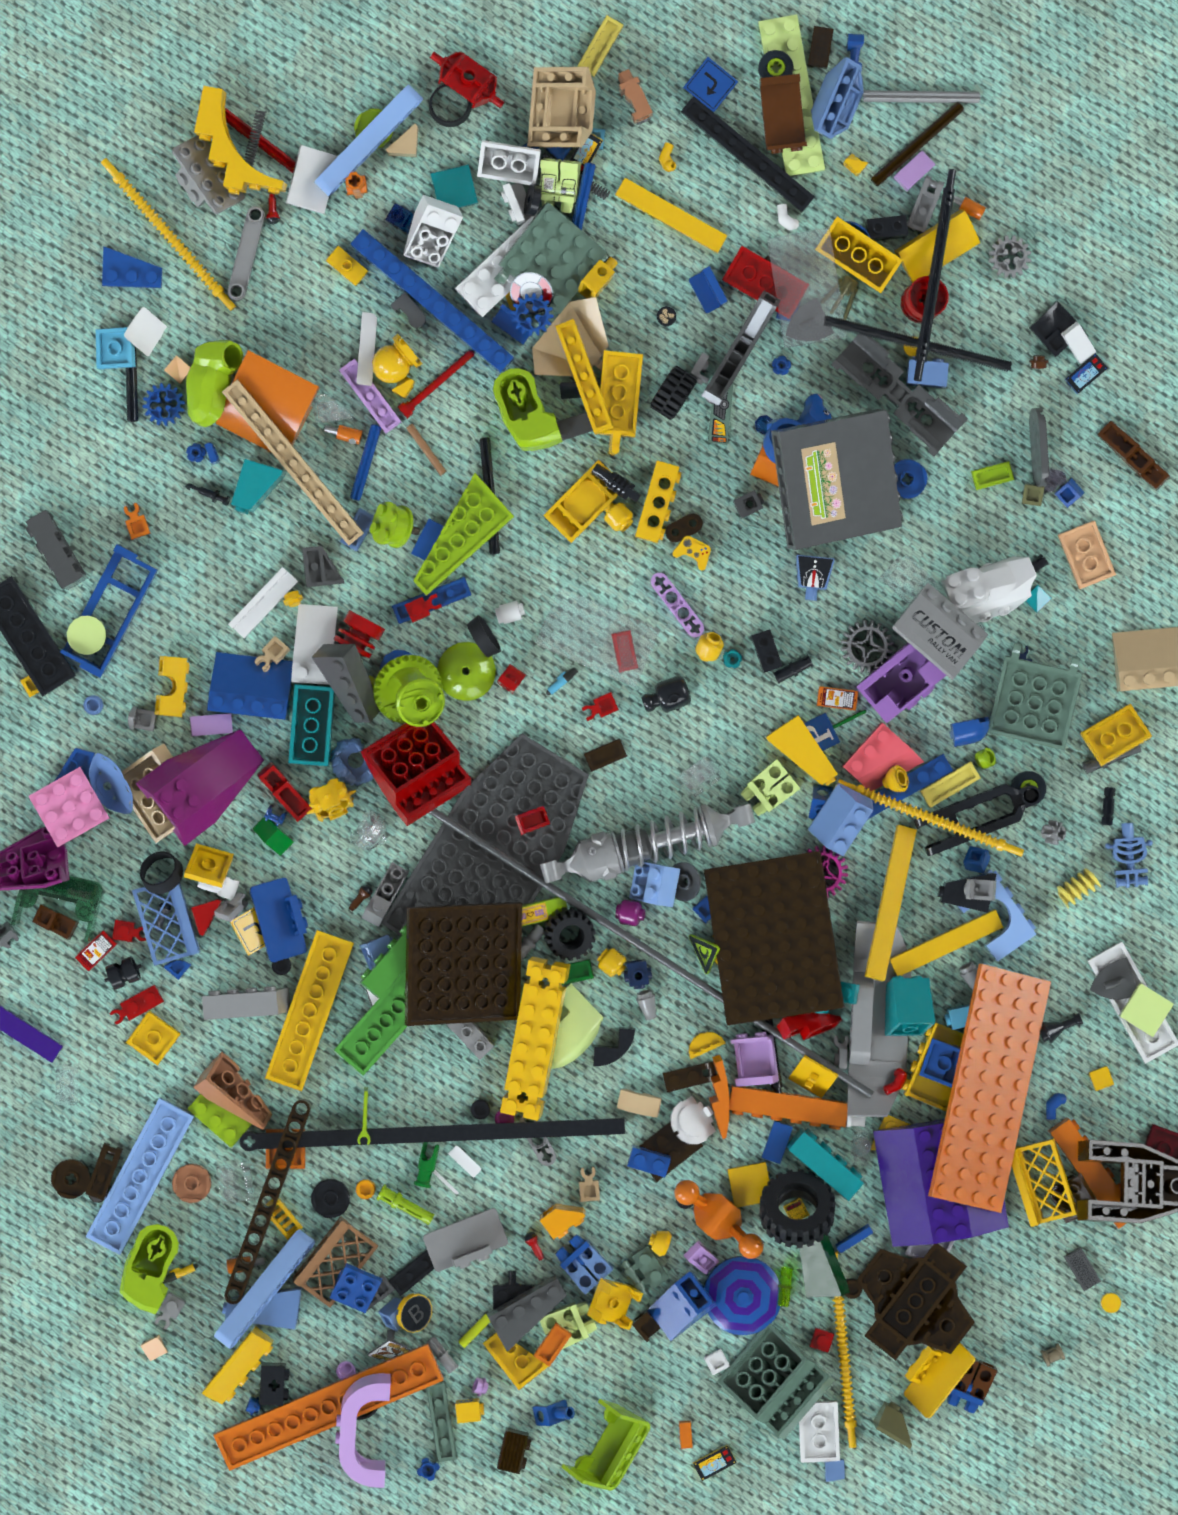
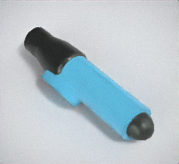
M575 667L568 672L565 671L557 677V681L547 689L546 694L553 695L564 684L569 682L578 673Z

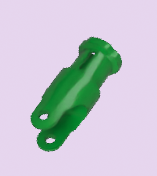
M424 1142L417 1166L419 1169L417 1180L414 1181V1185L431 1188L430 1180L432 1172L435 1171L439 1145H435L433 1155L428 1160L426 1158L428 1142Z

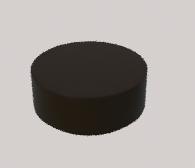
M851 1278L846 1280L850 1292L845 1294V1296L850 1299L859 1297L862 1293V1287L857 1279Z

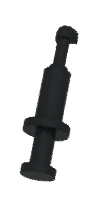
M191 483L185 486L188 490L192 488L197 490L199 494L211 498L214 503L218 500L223 505L228 506L231 499L229 496H221L219 490L214 492L202 486L198 488Z

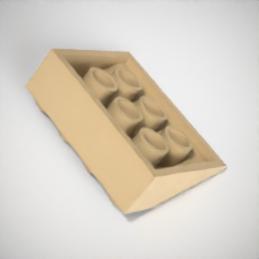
M1178 627L1112 633L1117 692L1178 686Z
M165 744L152 749L122 771L123 777L129 784L133 795V810L155 843L173 833L175 827L152 797L147 799L136 783L167 759L173 757Z

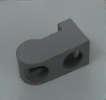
M405 292L390 305L396 313L401 310L407 316L413 328L420 329L424 327L426 323L424 313Z

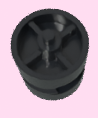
M132 956L127 957L121 961V965L113 963L106 966L107 978L104 980L105 982L109 981L114 990L120 989L125 986L126 981L134 983L141 980L139 968H142V965H137Z

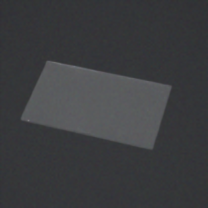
M830 228L767 239L776 297L781 300L778 310L784 348L847 337L845 329L842 331L838 327L833 329V326L832 328L831 326L826 327V324L824 326V317L827 315L833 316V318L844 319Z
M559 587L535 645L636 688L660 629L578 595L575 592Z

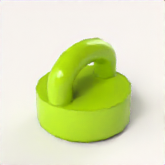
M989 748L982 749L975 754L976 763L983 769L992 767L996 763L995 754Z

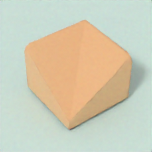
M176 355L164 371L181 384L187 377L190 366Z

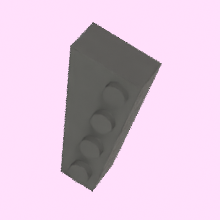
M44 510L25 521L27 524L25 528L31 538H35L37 542L35 545L41 555L44 554L48 568L51 572H54L55 579L62 589L70 590L88 579V576L48 510Z
M323 644L312 656V659L354 723H370L380 710L375 703L373 686L356 645Z
M556 1275L488 1312L487 1316L506 1351L508 1352L567 1295Z

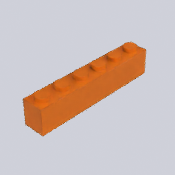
M731 1085L729 1110H732V1114L743 1115L744 1112H747L756 1118H763V1115L771 1116V1120L782 1121V1118L790 1119L791 1123L802 1124V1121L810 1122L809 1125L816 1127L826 1124L829 1125L830 1129L836 1130L846 1127L847 1102L784 1092L775 1093L771 1090Z
M1066 1117L1048 1130L1078 1174H1082L1095 1198L1101 1201L1120 1202L1121 1184H1115L1112 1179L1115 1176L1108 1167L1104 1168L1098 1162L1078 1161V1141L1089 1139L1086 1135L1082 1137L1078 1132L1081 1128L1077 1122ZM1114 1223V1224H1115V1226L1119 1229V1228H1121L1122 1226H1124L1126 1223Z

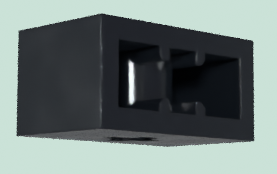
M906 215L867 219L865 222L866 230L874 241L906 238L908 236Z
M770 629L750 636L763 673L783 667Z
M262 1363L259 1405L283 1406L285 1400H288L289 1388H285V1382L289 1381L290 1369H286V1363ZM273 1380H276V1383L279 1384L277 1388H274L273 1384H271Z

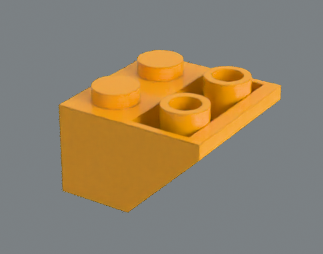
M554 1204L540 1215V1222L553 1240L556 1237L561 1239L568 1233L571 1226L577 1227L585 1221V1209L583 1207Z

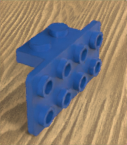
M280 878L252 886L250 894L269 961L277 962L306 953L307 947L303 934L307 933L308 923L306 918L302 917V902L300 898H297V895L291 894L287 878Z

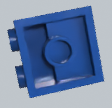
M932 1038L919 1075L952 1088L961 1047Z

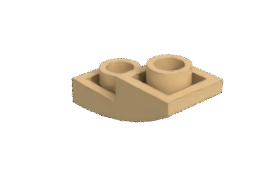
M623 1088L620 1090L617 1108L657 1118L662 1098L647 1093L640 1094Z

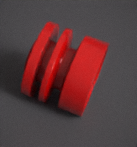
M929 276L918 278L901 296L903 314L914 323H922L924 305L919 300L921 299L924 302L926 299ZM941 280L934 318L948 304L949 293Z
M349 610L343 620L349 626V629H338V631L345 634L344 639L337 635L333 639L339 644H355L359 655L370 659L372 654L365 651V648L367 646L375 650L376 647L369 640L370 638L380 640L385 629Z

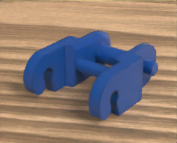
M270 805L264 816L266 818L265 821L269 819L276 822V826L282 825L287 812L282 813L281 816L271 813L272 806Z

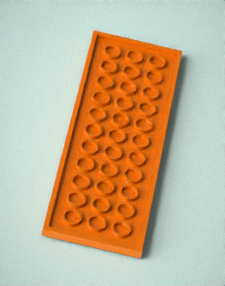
M985 964L978 965L928 1196L999 1213L1002 1212L1051 981Z

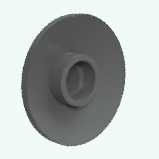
M679 862L672 867L680 869L675 899L679 901L692 900L697 896L701 887L699 872L692 864L687 862Z

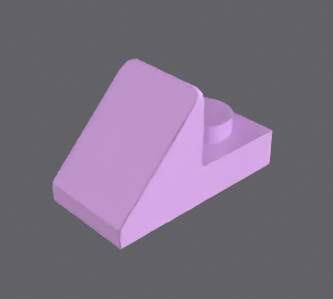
M700 1241L691 1246L683 1255L705 1275L720 1262Z

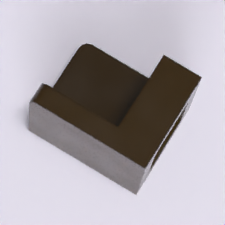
M647 1309L636 1317L632 1323L633 1327L646 1342L660 1329V1326Z

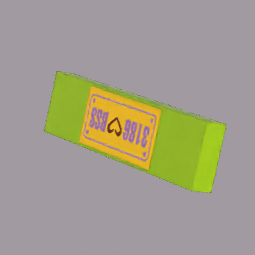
M557 896L522 905V927L549 920L550 914L552 916L556 915L555 910L558 909L561 912L563 907L567 908L566 902Z

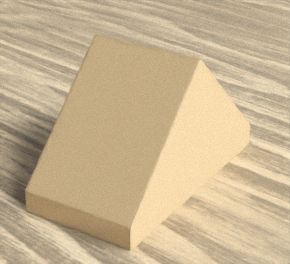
M416 124L411 126L386 149V153L389 156L417 157L418 126Z

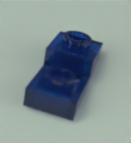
M394 203L385 220L409 234L414 214Z

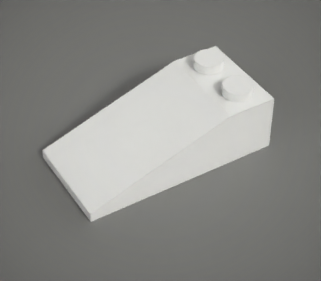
M298 605L291 682L329 685L312 659V656L323 644H335L333 638L336 635L338 607Z

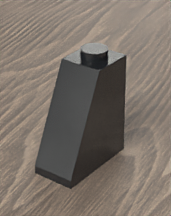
M986 873L946 881L943 883V886H939L937 897H940L939 901L988 913L990 900L966 899L964 885L967 883V879L995 881L997 874Z

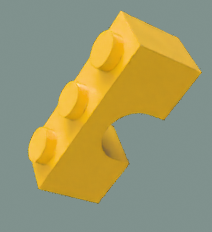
M160 656L158 675L166 676L172 681V690L167 695H156L154 715L182 717V713H185L186 702H184V694L187 693L188 683L185 682L190 668L187 658Z

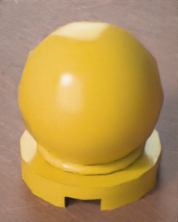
M399 334L392 338L394 341L393 345H385L374 354L372 360V369L376 377L382 382L389 384L398 383L408 375L410 366L414 365L418 368L423 364L407 343L401 339Z

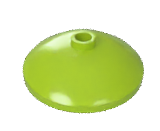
M461 642L452 645L442 654L437 665V670L442 678V689L449 696L458 700L471 701L482 697L490 690L495 680L496 667L492 656L486 657L476 643ZM463 668H469L470 672L468 675L462 673Z

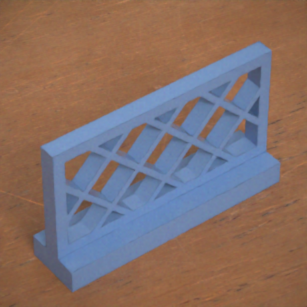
M180 882L174 889L169 891L166 899L149 892L145 887L132 890L154 966L200 953ZM146 891L152 894L147 905L139 900V892ZM154 896L164 901L159 911L149 906ZM166 903L174 906L175 912L172 918L161 913ZM147 909L157 913L153 923L145 920L144 914ZM160 915L170 920L165 930L155 925ZM172 922L180 926V932L177 937L167 932ZM153 927L163 932L158 942L150 937ZM165 934L175 939L170 949L160 944ZM177 941L185 944L187 952L178 954L173 951ZM158 946L169 951L165 959L157 961L155 952ZM170 953L175 954V956L169 957Z

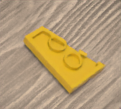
M496 1332L482 1343L518 1390L549 1367L517 1343L507 1352Z

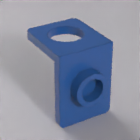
M813 785V796L809 811L810 819H815L832 793L833 787ZM824 790L828 795L822 796L817 791Z

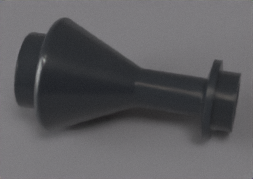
M1073 1013V1018L1063 1022H1042L1041 1038L1043 1042L1049 1041L1052 1044L1065 1029L1074 1025L1080 1028L1083 1021L1079 1013Z

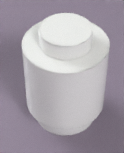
M516 600L499 605V608L495 609L499 624H507L523 619L522 615L525 614L523 604H519Z

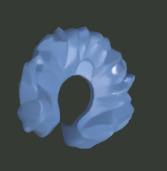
M359 738L344 739L337 742V747L331 753L332 758L330 762H332L333 773H335L340 781H344L345 784L349 783L351 786L354 784L359 786L362 783L373 780V775L365 760L359 768H352L348 763V757L352 753L361 752L365 747V744Z

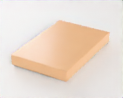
M1095 520L1058 535L1079 590L1116 575Z

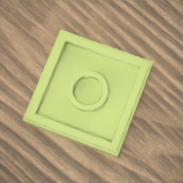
M1139 983L1119 1016L1154 1037L1174 1004Z

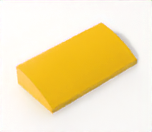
M960 209L950 217L942 267L980 244L977 233L965 210ZM938 224L894 250L896 255L903 260L901 264L912 283L920 277L930 275Z

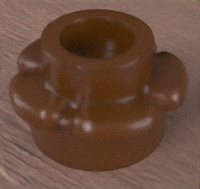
M1034 355L1033 359L1029 360V362L1031 363V368L1044 369L1047 368L1049 360H1046L1044 355Z

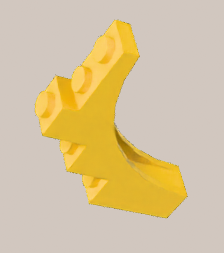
M203 85L194 133L199 136V139L204 141H211L212 138L209 160L216 167L225 168L227 165L223 186L228 190V193L240 195V192L246 193L248 185L249 189L260 191L261 188H265L273 194H279L280 191L286 192L287 184L284 181L268 177L255 170L238 153L226 124L225 104L227 93L223 89Z

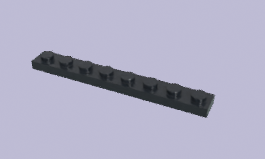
M694 96L682 109L681 113L801 213L815 198L814 195Z

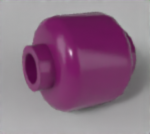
M625 899L620 904H617L615 917L622 925L638 926L640 921H644L645 909H642L640 902Z

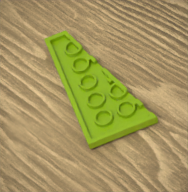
M476 473L472 476L462 497L413 580L426 596L514 518L513 514Z

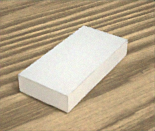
M1075 322L1061 333L1080 364L1096 353V350L1078 322Z

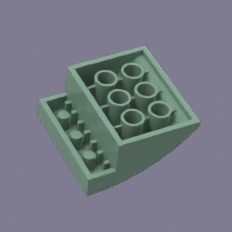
M769 1324L756 1335L717 1382L756 1420L764 1423L779 1438L784 1440L835 1380L772 1324Z

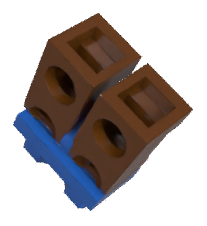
M975 1358L974 1364L948 1395L947 1403L957 1407L960 1398L967 1401L964 1410L974 1414L978 1406L983 1405L984 1399L997 1374L996 1366L981 1360L978 1361Z

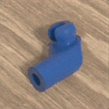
M1056 1093L1047 1100L1046 1119H1056V1109L1061 1104L1066 1103L1067 1098L1065 1094Z

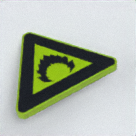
M690 934L689 939L704 973L709 974L720 948L710 941Z

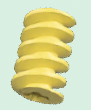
M1086 868L1083 869L1084 875L1077 873L1078 880L1071 877V884L1065 881L1064 888L1060 885L1057 886L1058 895L1068 909V902L1075 905V898H1078L1080 901L1083 900L1082 893L1088 897V889L1095 892L1094 885L1101 888L1095 875Z

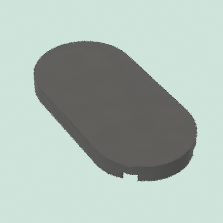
M1032 408L1029 415L1033 481L1037 487H1045L1048 483L1045 481V478H1048L1049 475L1046 418L1044 414L1041 415V412H1043L1041 408Z

